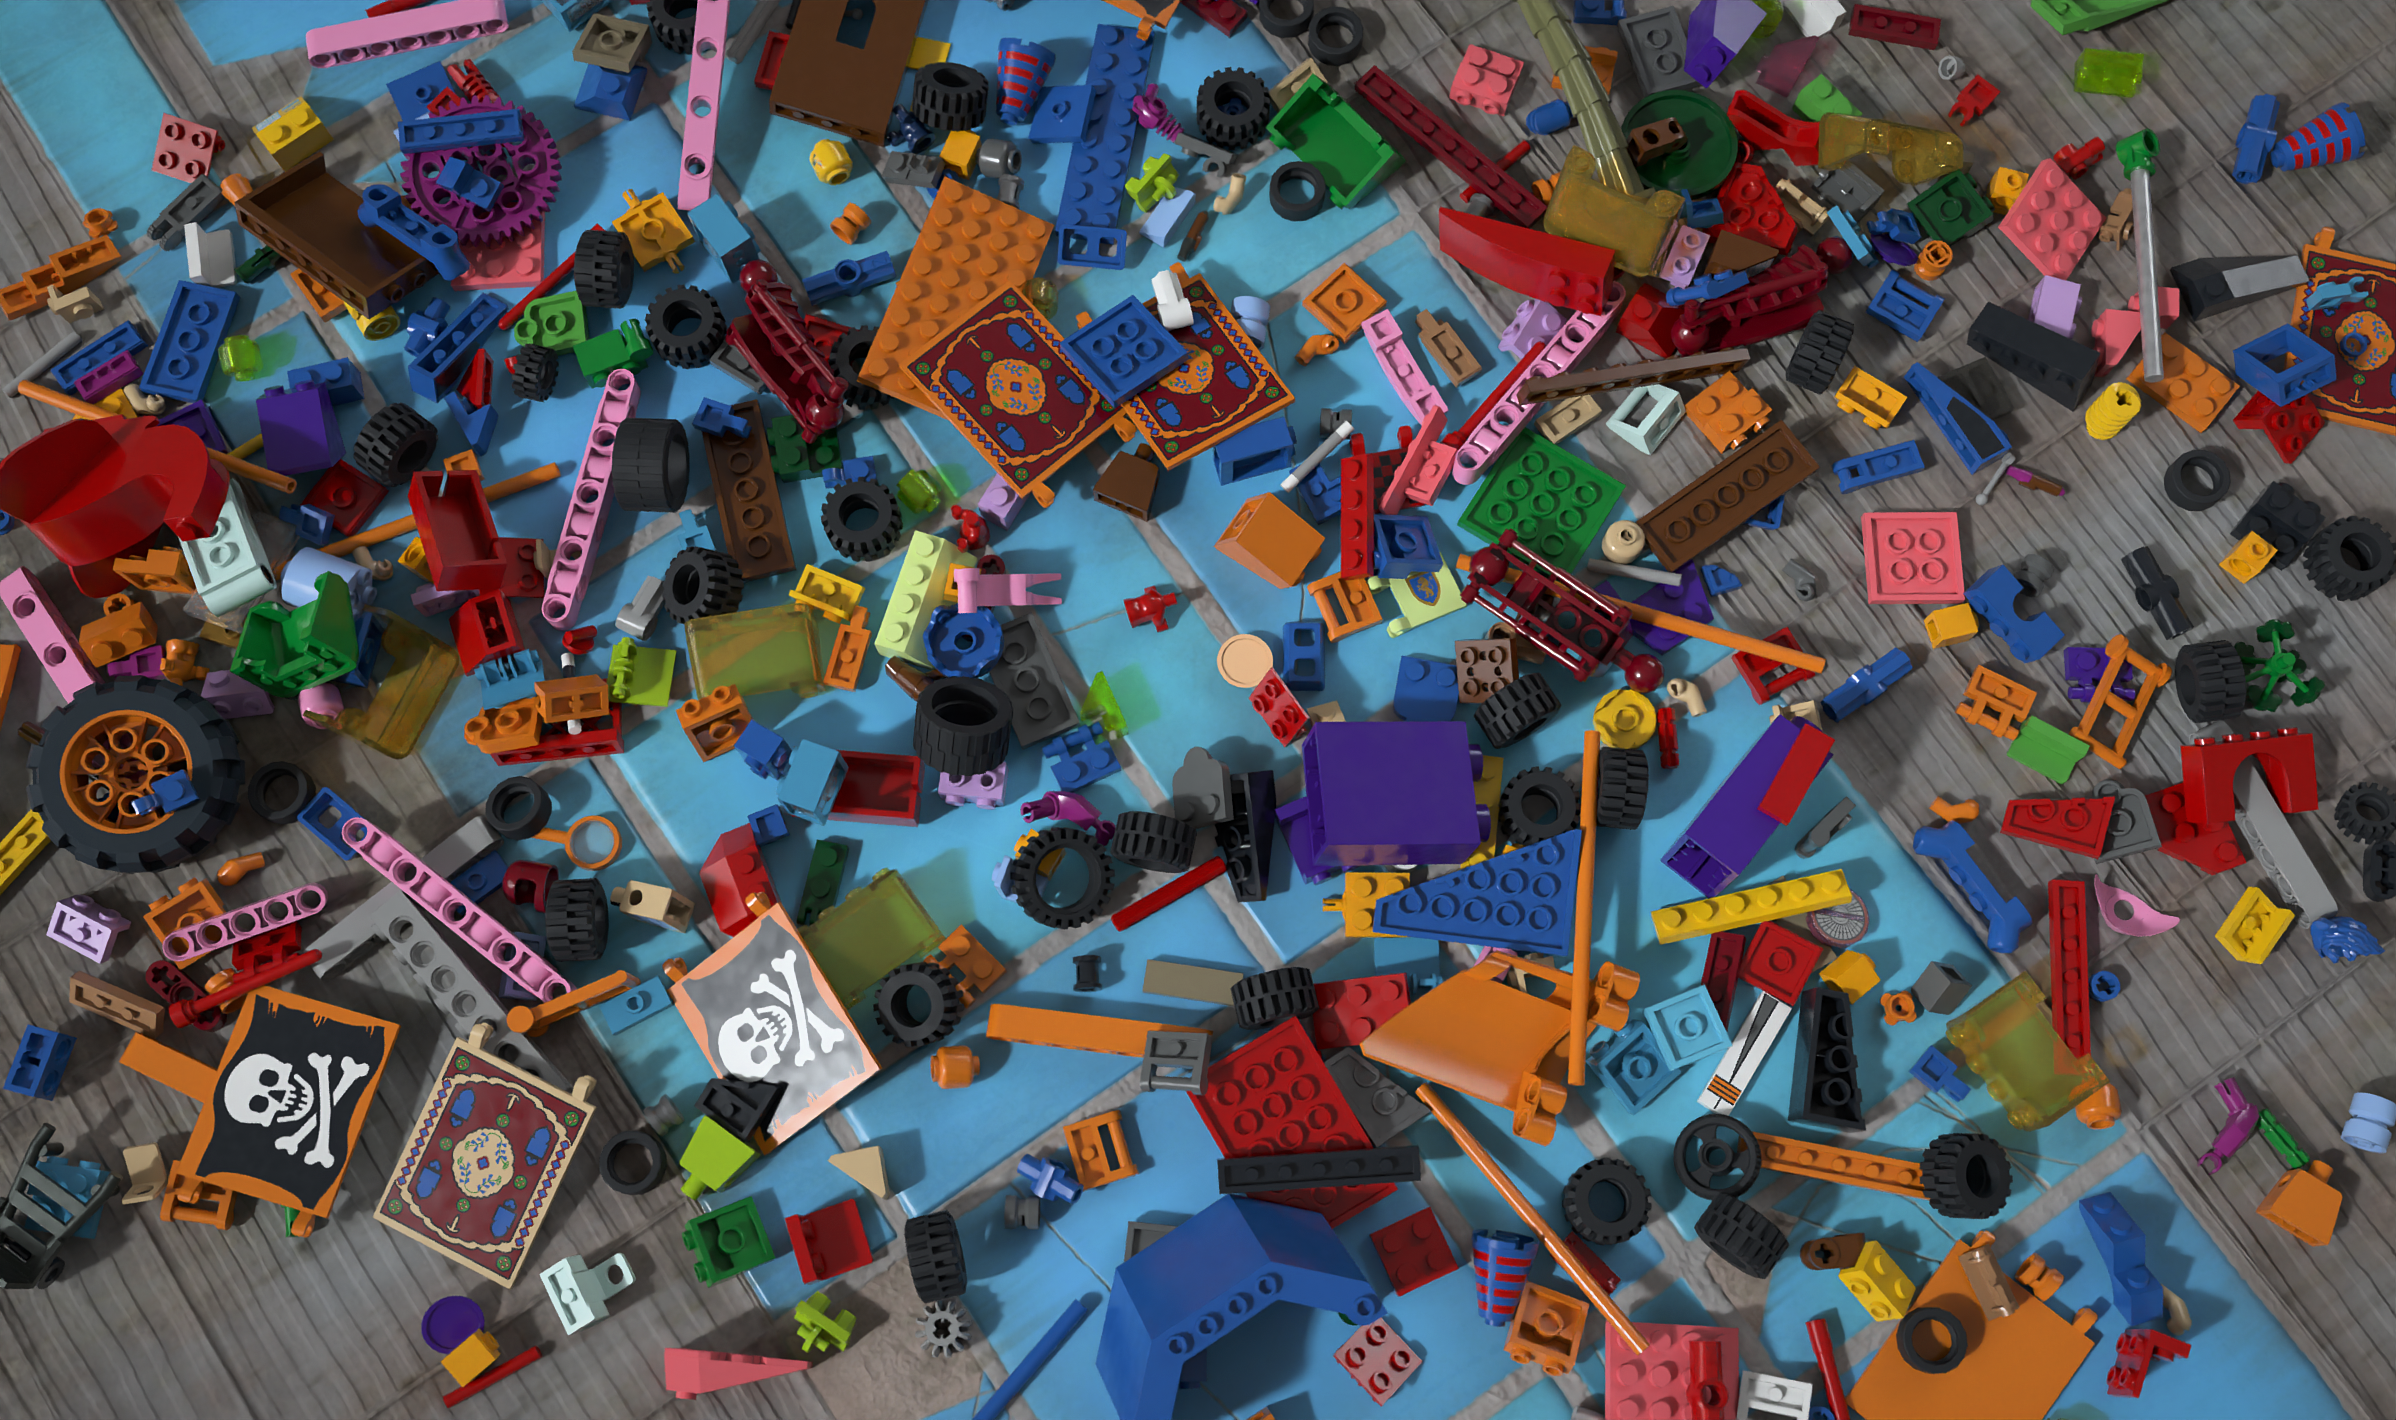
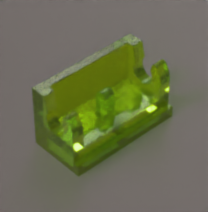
M2085 48L2075 62L2074 92L2133 98L2136 92V84H2141L2144 54Z

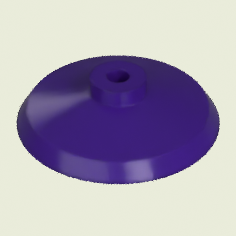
M1888 233L1871 234L1873 248L1886 262L1902 266H1910L1918 262L1916 253L1906 243L1892 240Z
M463 1296L442 1298L432 1304L424 1314L421 1323L422 1336L427 1345L433 1350L449 1354L476 1330L480 1329L483 1332L485 1326L484 1314L478 1304Z

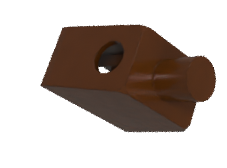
M1140 443L1134 456L1123 451L1118 452L1093 488L1094 501L1148 522L1160 478L1159 467L1151 463L1155 455L1151 446Z

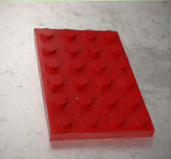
M1296 1015L1210 1065L1207 1072L1208 1090L1205 1095H1193L1192 1091H1186L1224 1158L1374 1148ZM1393 1182L1245 1192L1248 1198L1322 1213L1333 1229L1397 1191L1398 1188Z

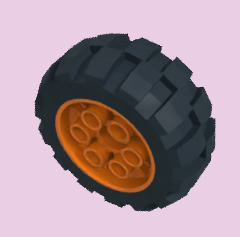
M144 675L117 676L115 681L105 684L94 682L74 692V700L64 708L56 706L41 724L46 731L39 745L31 744L26 768L32 769L33 785L27 786L26 790L32 812L39 813L44 822L42 830L58 848H64L75 855V860L98 869L129 874L142 872L157 873L180 866V862L192 856L199 857L217 842L216 835L225 824L231 825L241 803L236 802L239 787L245 784V760L240 759L237 749L240 741L229 721L223 719L212 703L183 686L166 679L157 680ZM148 726L158 727L152 739L144 743ZM126 733H131L133 736L132 745L127 749H122L120 746L121 737ZM108 738L110 746L113 748L110 751L102 745ZM162 744L165 748V755L162 759L154 761L152 750L155 746ZM103 753L105 764L102 768L95 770L92 765L93 758L97 754ZM131 758H138V761H132ZM184 760L187 761V774L200 798L199 801L173 813L165 814L160 817L157 810L143 816L136 813L132 814L129 811V802L134 797L138 796L141 798L154 794L155 791L151 785L152 783L161 780L164 776L176 773L170 772L168 765ZM138 770L148 772V774L139 777V782L125 778L136 774ZM89 775H99V780L89 784ZM107 785L110 790L109 797L105 801L99 802L96 796L97 790L101 786ZM118 803L119 815L117 822H114L108 816Z

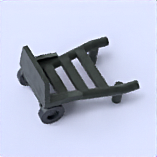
M49 1123L42 1125L29 1144L7 1198L0 1197V1287L3 1289H33L35 1286L39 1289H44L50 1286L64 1270L65 1262L57 1254L65 1242L111 1196H116L120 1191L119 1183L123 1177L119 1173L111 1171L103 1184H97L92 1187V1197L84 1203L36 1168L39 1157L58 1156L64 1151L62 1143H48L56 1131V1128ZM28 1183L46 1194L73 1214V1216L65 1223L24 1193ZM17 1208L52 1233L53 1236L45 1243L15 1221L13 1218Z

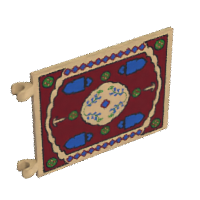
M483 1022L473 1026L469 1041L461 1037L456 1038L372 1218L498 1284L512 1289L597 1109L596 1106L586 1102L597 1081L589 1075L579 1077L574 1085L572 1094L482 1049L493 1032V1027Z

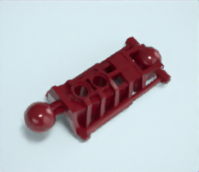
M1838 236L1829 237L1818 245L1816 252L1805 245H1801L1798 247V252L1792 257H1784L1781 262L1764 269V271L1753 277H1748V284L1718 298L1705 300L1701 303L1696 299H1689L1685 302L1684 314L1674 322L1672 327V342L1678 348L1682 358L1689 357L1700 351H1707L1709 354L1727 347H1735L1742 344L1747 346L1804 329L1814 313L1818 310L1824 311V306L1817 293L1827 287L1828 274H1839L1848 269L1853 261L1854 253L1844 238Z
M761 259L749 261L742 267L739 278L741 287L747 293L745 301L752 314L734 318L727 330L725 340L729 345H735L770 391L780 398L803 427L802 439L807 443H814L819 434L825 433L828 429L835 428L842 422L845 412L842 396L849 384L844 378H835L833 376L835 372L824 359V353L819 351L814 345L815 339L813 335L809 334L805 326V320L801 318L797 311V302L792 301L791 286L777 282L776 269L769 262Z
M1511 528L1509 530L1505 529L1498 539L1500 541L1498 545L1491 542L1489 547L1478 549L1472 555L1469 562L1470 574L1467 577L1472 582L1470 585L1467 584L1459 595L1462 597L1461 600L1467 604H1473L1475 601L1510 625L1518 635L1574 672V678L1579 682H1586L1589 676L1603 677L1610 666L1615 664L1624 671L1627 685L1636 692L1650 693L1662 684L1665 670L1662 662L1657 657L1650 654L1635 656L1624 648L1633 636L1629 621L1633 615L1631 609L1626 606H1617L1563 568H1557L1518 542V533ZM1508 548H1515L1531 559V562L1528 565L1524 564L1508 553ZM1509 562H1511L1523 572L1505 597L1491 586L1501 583L1506 578L1509 571ZM1536 564L1551 573L1548 578L1533 570ZM1558 580L1568 587L1569 590L1567 592L1554 584V581ZM1480 588L1500 600V606L1497 608L1479 595L1480 592H1478ZM1547 588L1562 597L1555 608L1541 599ZM1577 593L1589 601V603L1585 605L1574 597ZM1536 604H1539L1551 613L1545 623L1530 614ZM1507 606L1521 615L1518 621L1503 612ZM1597 607L1609 616L1604 618L1594 610ZM1564 611H1570L1575 616L1574 625L1568 629L1561 628L1558 623V617ZM1529 620L1540 628L1539 632L1526 625L1525 622ZM1590 629H1597L1601 635L1600 642L1596 646H1588L1584 641L1585 633ZM1547 634L1551 635L1559 641V645H1555L1545 636ZM1569 648L1579 655L1578 660L1568 654L1566 649Z

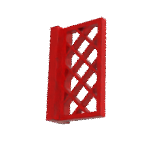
M607 678L602 679L607 684ZM609 702V715L613 718V728L598 729L594 725L602 716L591 717L589 720L582 718L580 719L584 723L581 727L582 731L579 734L573 735L563 729L568 723L567 721L549 723L553 727L545 735L540 736L539 745L492 753L490 755L498 766L624 753L622 703Z

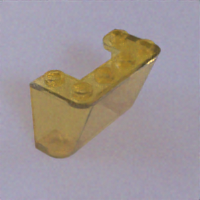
M1827 112L1820 119L1818 169L1830 171L1840 169L1844 166L1847 159L1864 152L1883 156L1892 152V172L1894 177L1903 184L1916 186L1963 168V144L1956 134L1835 112Z
M884 868L872 877V883L863 889L862 887H857L845 896L846 901L836 908L835 906H830L822 911L818 916L819 920L809 927L804 925L798 928L799 933L847 1011L865 999L867 995L864 991L891 970L897 968L916 953L922 958L946 939L897 869L889 870V868Z
M2023 971L1947 1021L1946 1036L1954 1046L1959 1047L1965 1054L1969 1068L1974 1073L1980 1075L1985 1081L1990 1096L1995 1101L2000 1102L2006 1109L2010 1123L2018 1130L2023 1129L2031 1132L2051 1125L2110 1081L2090 1054L2075 1058L2035 1005L2046 999V996L2027 971Z

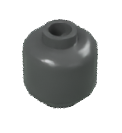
M987 139L976 152V164L986 177L999 179L1003 174L1014 175L1021 167V152L1012 141Z

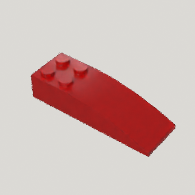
M1444 207L1439 209L1440 250L1465 267L1515 292L1551 303L1554 306H1563L1579 310L1585 314L1602 316L1613 289L1615 250Z

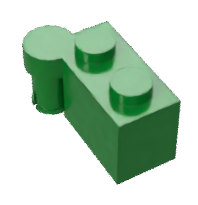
M629 319L632 329L624 321L620 325L621 330L615 329L573 345L583 375L592 389L605 387L609 375L614 370L626 369L634 376L640 373L641 370L648 368L646 359L653 354V349L650 341L644 337L638 319Z

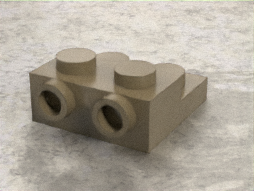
M593 13L572 51L574 61L630 73L636 61H643L652 44L649 25Z

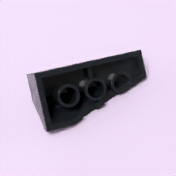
M2298 255L2198 258L2170 269L2194 322L2306 285L2310 282Z
M1273 770L1231 774L1234 819L1214 824L1218 833L1215 840L1218 847L1222 846L1228 861L1226 870L1238 903L1265 901L1277 803Z

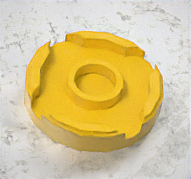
M1631 689L1613 690L1604 695L1595 707L1593 715L1594 730L1601 733L1600 740L1609 747L1636 750L1645 745L1655 732V708L1650 700L1639 692Z

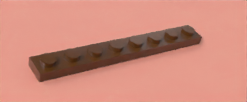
M1727 347L1715 353L1708 354L1707 351H1700L1689 357L1681 358L1680 355H1674L1656 362L1652 359H1647L1636 365L1626 366L1625 363H1620L1609 369L1599 370L1597 367H1593L1576 374L1562 372L1549 378L1534 376L1525 381V384L1516 396L1519 405H1527L1722 375L1728 371L1735 373L1751 358L1747 348L1734 349V347Z

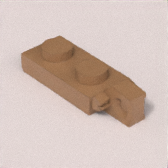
M1427 309L1417 314L1415 323L1421 330L1418 334L1422 340L1421 342L1456 388L1481 373L1482 368L1448 322L1444 323L1441 319L1436 322Z

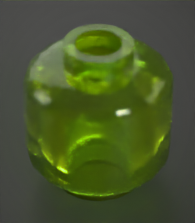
M1751 0L1767 13L1751 36L1760 39L1770 37L1776 32L1783 17L1781 2L1779 0Z
M247 335L225 338L224 343L218 348L223 373L227 376L235 377L237 382L255 379L254 374L263 369L260 347L256 341L250 340Z
M912 468L896 485L899 488L897 491L898 499L914 514H920L924 510L930 514L942 501L938 497L942 491L941 485L924 469L915 471Z

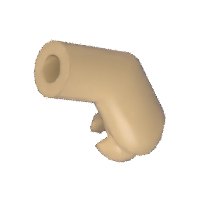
M1239 173L1232 174L1227 197L1217 196L1215 198L1213 206L1215 212H1222V215L1230 214L1240 203L1246 183L1245 175Z
M130 384L124 388V393L136 413L156 416L165 410V401L162 396L155 394V398L151 395L145 397L137 384Z
M365 546L353 550L352 554L356 563L372 570V579L384 581L393 575V565L389 560L384 559V562L380 560L373 561L368 548Z
M1675 678L1668 682V693L1672 697L1686 702L1692 717H1699L1707 713L1697 685L1681 678Z
M2162 1285L2163 1306L2169 1310L2172 1317L2167 1321V1328L2174 1335H2183L2185 1330H2190L2192 1324L2186 1304L2183 1299Z

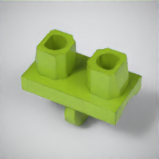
M1165 153L1159 159L1150 156L1143 166L1145 175L1141 179L1131 177L1125 184L1129 196L1136 201L1139 209L1145 213L1163 196L1172 199L1176 195V189L1173 184L1177 181L1179 174L1171 163V156Z
M816 1291L806 1302L801 1300L795 1308L797 1312L794 1319L803 1324L798 1329L797 1334L806 1339L802 1350L809 1353L816 1346L825 1352L831 1343L844 1352L850 1343L851 1333L857 1318L847 1310L842 1309L834 1321L830 1320L824 1313L830 1307L831 1300L819 1291Z

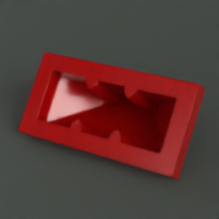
M478 349L456 389L477 410L491 404L494 361L485 349Z

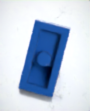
M449 157L436 181L437 185L491 212L504 187L501 182L474 169L469 163Z
M455 392L443 397L472 447L480 457L485 455L498 421V413L491 404L474 411L467 398L461 401Z

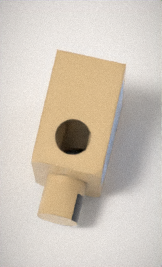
M633 880L627 883L626 888L615 887L610 897L612 905L618 906L620 912L634 920L684 934L695 906L694 902L673 889Z

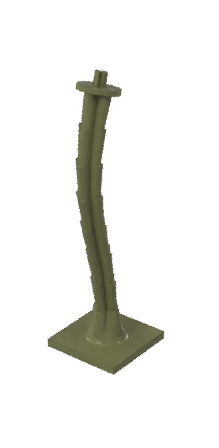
M1513 0V2H1518L1534 38L1539 39L1554 76L1559 77L1572 115L1578 119L1590 160L1595 163L1606 206L1597 209L1599 216L1620 209L1626 227L1643 221L1637 202L1656 195L1655 188L1644 190L1627 151L1629 144L1611 109L1610 103L1612 101L1590 63L1592 61L1590 54L1570 25L1572 20L1558 0Z

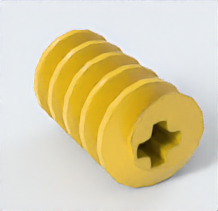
M2118 382L2108 386L2085 413L2086 429L2089 435L2100 440L2111 439L2117 435L2140 412L2141 399L2139 393L2127 383Z

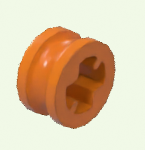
M117 593L107 598L103 609L107 616L118 611L119 604L121 603L126 605L122 609L136 603L128 596Z

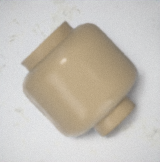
M1630 520L1614 522L1609 526L1602 540L1604 555L1609 561L1619 564L1632 563L1638 558L1645 545L1643 530L1638 524Z

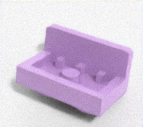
M1538 299L1526 300L1518 307L1516 311L1517 316L1513 323L1502 333L1503 339L1498 348L1502 352L1511 350L1522 359L1535 343L1542 341L1547 346L1562 329L1567 319L1548 302Z
M230 670L207 673L201 696L215 706V710L223 719L273 713L274 705L268 692L231 673Z

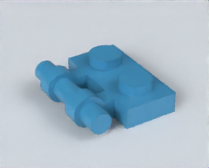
M1837 205L1827 211V214L1862 266L1867 265L1868 268L1876 266L1879 260L1874 254L1875 249L1865 234L1861 235V228L1848 210L1842 213Z

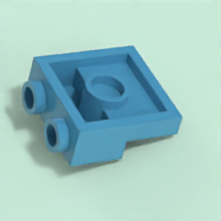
M1627 1019L1626 1024L1620 1031L1613 1030L1615 1035L1608 1042L1600 1041L1590 1049L1591 1057L1586 1060V1063L1602 1084L1611 1089L1627 1112L1635 1115L1672 1082L1681 1071L1678 1068L1670 1072L1654 1035L1644 1022Z
M47 1156L46 1162H37L36 1168L84 1203L92 1197V1187L97 1184H103L110 1173L100 1170L101 1163L80 1160L78 1167L69 1166L68 1158ZM29 1184L27 1194L33 1195L32 1199L65 1223L73 1216V1214L32 1184ZM104 1204L72 1236L95 1239ZM27 1216L26 1229L49 1232Z

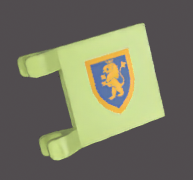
M1441 552L1439 553L1443 566L1439 572L1411 571L1407 579L1378 578L1377 575L1368 579L1367 585L1372 595L1390 587L1404 614V617L1392 620L1389 623L1387 632L1391 638H1396L1413 628L1466 608L1467 604L1461 600L1462 597L1459 596L1461 592Z

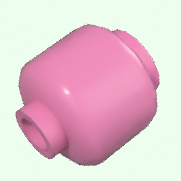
M325 682L314 688L302 690L298 695L297 701L302 718L309 726L318 729L331 728L344 715L345 709L340 692L331 683Z

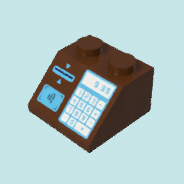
M1721 230L1702 275L1711 273L1712 278H1714L1715 274L1732 269L1733 273L1746 271L1747 277H1753L1773 265L1779 250Z

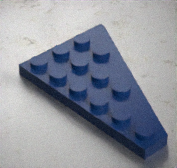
M1573 829L1376 899L1372 932L1568 956L1582 830Z

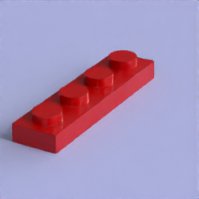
M1369 454L1341 459V578L1349 581L1374 576V457Z

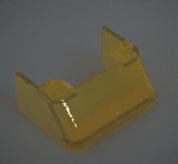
M365 604L362 609L363 611L373 613L377 619L388 625L382 635L381 643L384 651L396 658L366 713L360 709L349 707L340 711L335 720L305 710L303 716L348 740L386 757L399 760L407 757L413 750L458 668L459 655L450 645L389 609Z

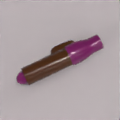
M2011 465L2007 469L2006 474L2019 481V485L2033 491L2039 489L2056 497L2065 494V489L2062 488V485L2033 474L2031 471Z

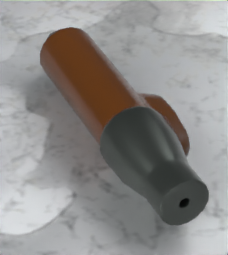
M1204 210L1198 213L1186 238H1184L1180 252L1177 255L1180 261L1185 262L1190 253L1196 251L1202 239L1201 233L1209 220L1207 211Z

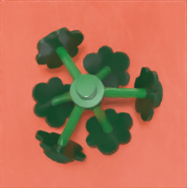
M2272 619L2256 628L2257 640L2259 642L2266 643L2271 641L2273 643L2274 652L2270 658H2257L2253 655L2254 647L2246 645L2244 642H2237L2234 645L2244 668L2246 683L2266 674L2271 676L2266 687L2261 688L2258 685H2250L2247 688L2246 686V700L2251 702V706L2254 709L2275 712L2283 700L2280 696L2273 694L2272 689L2276 682L2281 683L2286 679L2297 686L2296 692L2290 697L2297 707L2305 703H2312L2320 696L2325 682L2318 677L2302 682L2298 678V674L2305 672L2307 668L2305 661L2299 659L2300 654L2298 651L2291 650L2288 652L2281 648L2280 642L2283 639L2292 638L2295 634L2290 622ZM2257 664L2265 665V668L2250 674V669H2254Z

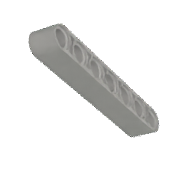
M2220 720L2192 733L2189 736L2190 745L2194 744V738L2215 737V742L2222 741V735L2234 733L2228 724ZM2249 757L2245 758L2238 766L2233 780L2235 821L2286 907L2295 914L2294 920L2302 928L2309 929L2318 918L2329 919L2338 913L2337 904Z
M481 815L470 820L421 858V860L447 881L451 882L492 851H497L503 845L504 839L489 823L488 819ZM415 866L408 868L405 872L406 881H411L416 876L417 870ZM390 882L304 950L303 954L313 949H319L322 952V959L310 965L321 981H328L336 977L382 941L373 931L371 926L375 923L369 915L402 889L393 882Z

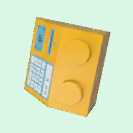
M301 96L252 127L254 133L284 172L334 140Z

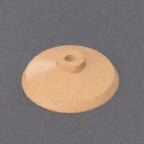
M1240 634L1231 637L1221 646L1217 656V666L1220 674L1228 683L1236 687L1250 688L1257 686L1269 669L1273 667V656L1269 646L1262 639L1250 634Z

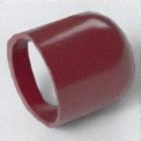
M517 860L508 867L504 874L502 883L503 894L512 904L534 903L537 912L545 913L551 885L556 880H559L558 868L556 865L536 861Z

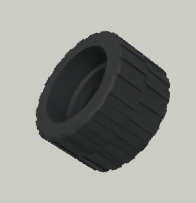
M625 418L616 431L612 451V481L618 504L625 511L669 513L679 511L687 494L690 472L689 445L683 425L676 419Z
M954 676L940 679L927 685L920 692L916 705L913 747L916 750L917 756L929 767L955 776L980 775L996 769L998 765L1004 762L1009 749L1013 707L1011 706L1010 698L994 684L978 678Z

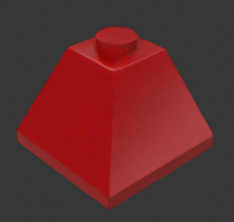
M1644 283L1635 293L1621 316L1615 332L1666 359L1671 356L1676 348L1672 342L1671 330L1674 322L1684 314L1685 304L1670 306L1666 300L1665 293Z

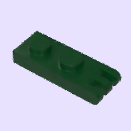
M817 839L797 916V924L804 925L807 913H810V927L816 928L819 917L824 916L821 928L829 930L850 849L847 845Z

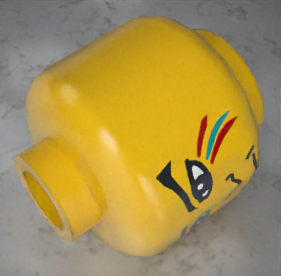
M823 139L815 144L809 156L810 163L819 181L835 186L849 178L853 164L843 143Z

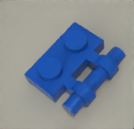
M1099 721L1090 726L1084 724L1077 728V732L1064 738L1058 736L1052 739L1053 743L1042 747L1046 759L1058 754L1061 762L1050 766L1061 791L1074 793L1122 771L1108 740L1098 745L1093 740V737L1104 733ZM1084 742L1087 750L1070 757L1067 749Z

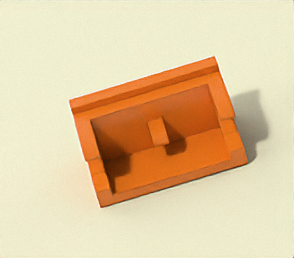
M597 674L534 682L535 692L539 695L541 704H536V707L544 718L545 723L609 715L608 685Z

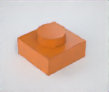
M472 449L443 459L447 473L448 471L477 470L480 481L485 480L476 453Z

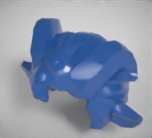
M2352 917L2318 918L2311 925L2314 949L2321 958L2327 956L2332 963H2338L2340 957H2346L2350 962L2355 961L2358 955H2377L2385 951L2377 943L2378 939L2367 930V926Z

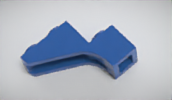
M2111 1192L2079 1200L2081 1215L2108 1269L2115 1307L2130 1326L2163 1318V1287L2145 1266L2144 1232Z

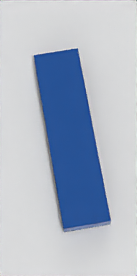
M520 109L398 122L400 150L403 154L524 141Z

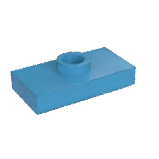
M657 975L599 1005L612 1034L616 1036L674 1004L661 977Z

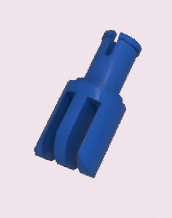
M1556 99L1537 107L1528 114L1526 126L1534 134L1548 135L1568 127L1571 119L1574 118L1568 101L1564 102L1561 99Z

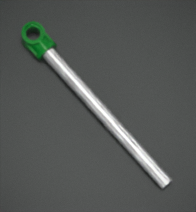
M2146 128L2119 140L2116 144V153L2122 165L2125 166L2123 170L2124 177L2131 180L2144 380L2146 382H2158L2164 379L2150 177L2156 172L2155 164L2151 158L2159 155L2160 143L2156 134L2151 129Z

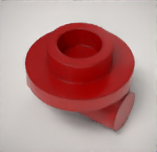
M594 625L566 631L563 635L562 643L573 654L589 653L593 650V638L597 636V629Z

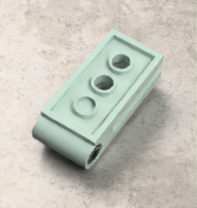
M232 478L229 482L226 500L211 537L184 542L179 538L197 591L202 596L208 609L216 617H220L277 588L276 580L241 487Z

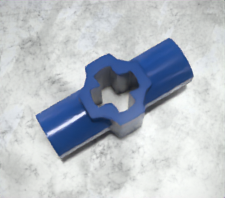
M433 297L425 312L421 310L415 313L412 312L408 319L406 330L410 336L404 346L406 352L418 357L448 327L444 319L451 308L450 305L439 298Z
M1026 1154L1018 1165L1017 1172L1032 1181L1030 1188L1034 1194L1041 1198L1056 1201L1060 1197L1070 1204H1075L1084 1189L1082 1184L1068 1177L1071 1170L1067 1167L1068 1165L1059 1160L1045 1157L1041 1161L1030 1154Z

